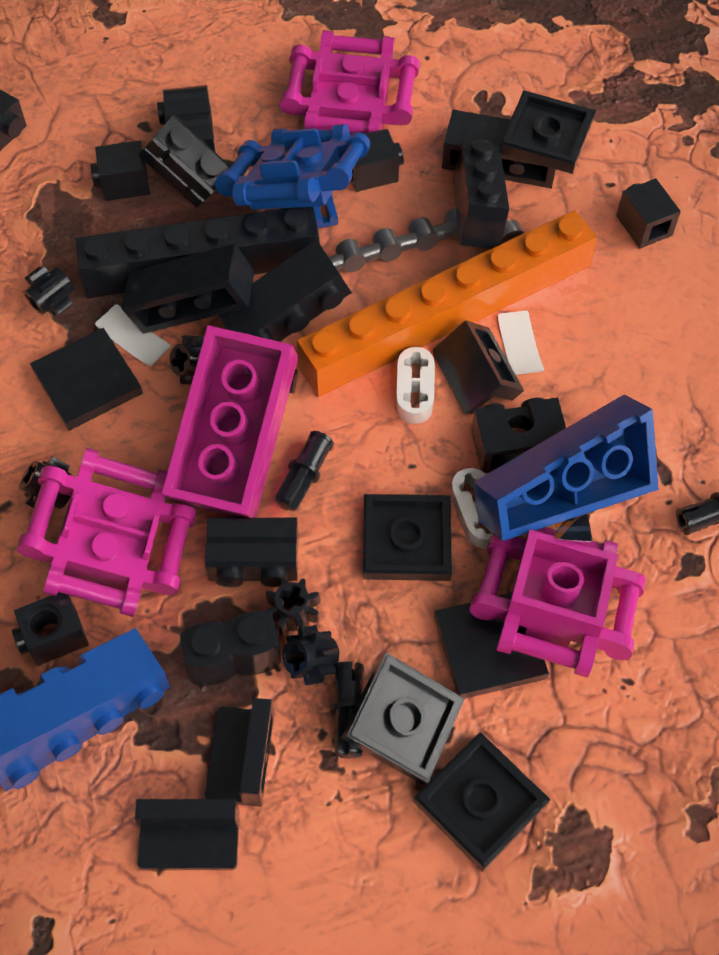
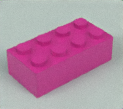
M210 325L207 326L163 486V496L175 503L237 518H256L298 361L297 353L292 344Z

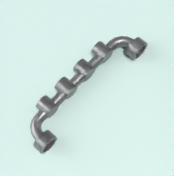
M456 207L446 213L444 217L445 223L432 226L427 218L414 220L409 225V233L396 237L392 229L383 228L373 235V244L359 247L354 239L343 240L336 247L337 255L330 256L329 259L337 270L344 269L347 272H356L365 265V262L379 258L386 262L393 261L406 250L417 247L421 251H426L433 248L440 240L450 237L459 240ZM506 221L501 244L525 233L518 221Z

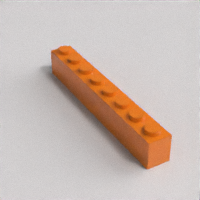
M573 210L298 339V367L316 395L320 397L397 360L399 355L408 348H422L449 335L465 320L476 322L590 267L597 236L576 210Z

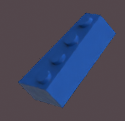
M624 394L476 480L473 483L479 522L501 541H505L529 533L530 529L535 531L659 490L653 409Z
M136 628L81 654L78 659L79 666L71 670L69 667L58 668L57 666L41 674L36 687L24 693L16 694L12 688L0 694V786L6 792L12 788L20 789L29 785L40 775L39 771L54 761L61 762L71 758L80 751L82 743L96 734L104 735L110 733L121 725L124 720L123 717L139 707L141 709L148 708L163 697L164 691L170 688L166 674Z

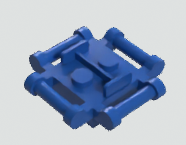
M347 124L334 125L332 129L317 130L315 128L300 130L274 129L269 146H260L253 140L245 141L238 149V157L230 168L222 171L216 178L215 187L220 194L228 197L233 196L236 206H250L251 210L325 206L333 191L343 190L349 185L352 179V170L357 161L366 156L370 149V140L365 134L360 132L350 135ZM250 166H254L247 176H243Z

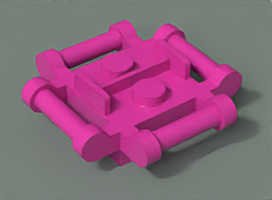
M323 30L319 52L311 51L305 45H296L291 49L289 60L292 66L287 90L281 96L280 108L287 114L305 116L304 129L315 128L317 130L332 129L334 125L347 124L350 135L356 132L367 134L383 130L384 124L407 125L411 122L413 116V107L410 104L414 78L419 74L420 62L411 55H405L399 60L393 59L395 37L383 36V40L338 36L334 35V31ZM333 50L381 55V58L333 53ZM306 69L315 70L311 97H302L301 95ZM391 78H399L396 103L392 106L387 105Z
M86 447L77 477L68 475L64 470L54 466H45L41 469L38 483L41 485L27 532L20 536L16 549L26 557L51 563L43 593L57 596L58 592L119 608L120 614L133 617L139 602L141 588L164 595H175L178 592L180 578L177 576L188 528L194 526L197 511L191 506L184 504L171 505L164 503L165 496L162 495V490L168 471L158 469L156 473L98 456L99 451ZM97 473L152 489L150 498L90 481L92 474ZM59 492L69 495L71 498L58 542L53 544L47 542L44 537ZM158 522L170 524L171 527L160 571L154 572L146 568Z
M547 527L535 531L530 529L526 539L514 537L501 541L493 534L490 536L487 545L489 557L479 593L474 594L472 597L469 611L474 617L481 620L496 618L504 621L496 651L506 654L516 651L573 668L574 674L588 678L594 663L596 649L605 651L606 655L615 660H627L632 657L634 640L631 637L638 597L644 594L646 579L638 572L616 566L618 543L604 540L603 543H599L596 541L558 540L555 536V530ZM513 558L520 560L509 600L497 596L506 560ZM611 588H616L620 593L614 628L611 630L604 628ZM518 626L526 627L525 635L517 633ZM571 641L581 644L579 651L568 648Z

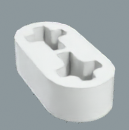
M411 347L404 350L399 355L397 363L396 410L398 416L403 421L411 424L425 422L432 415L435 362L432 354L424 348ZM413 363L420 364L419 378H412L411 365ZM411 392L419 393V408L411 407Z
M466 468L459 471L453 478L450 492L451 499L469 542L476 547L485 549L493 533L486 534L483 528L476 529L479 522L476 502H473L471 494L468 491H463L465 483H470L471 487L474 488L473 482L486 474L478 469Z

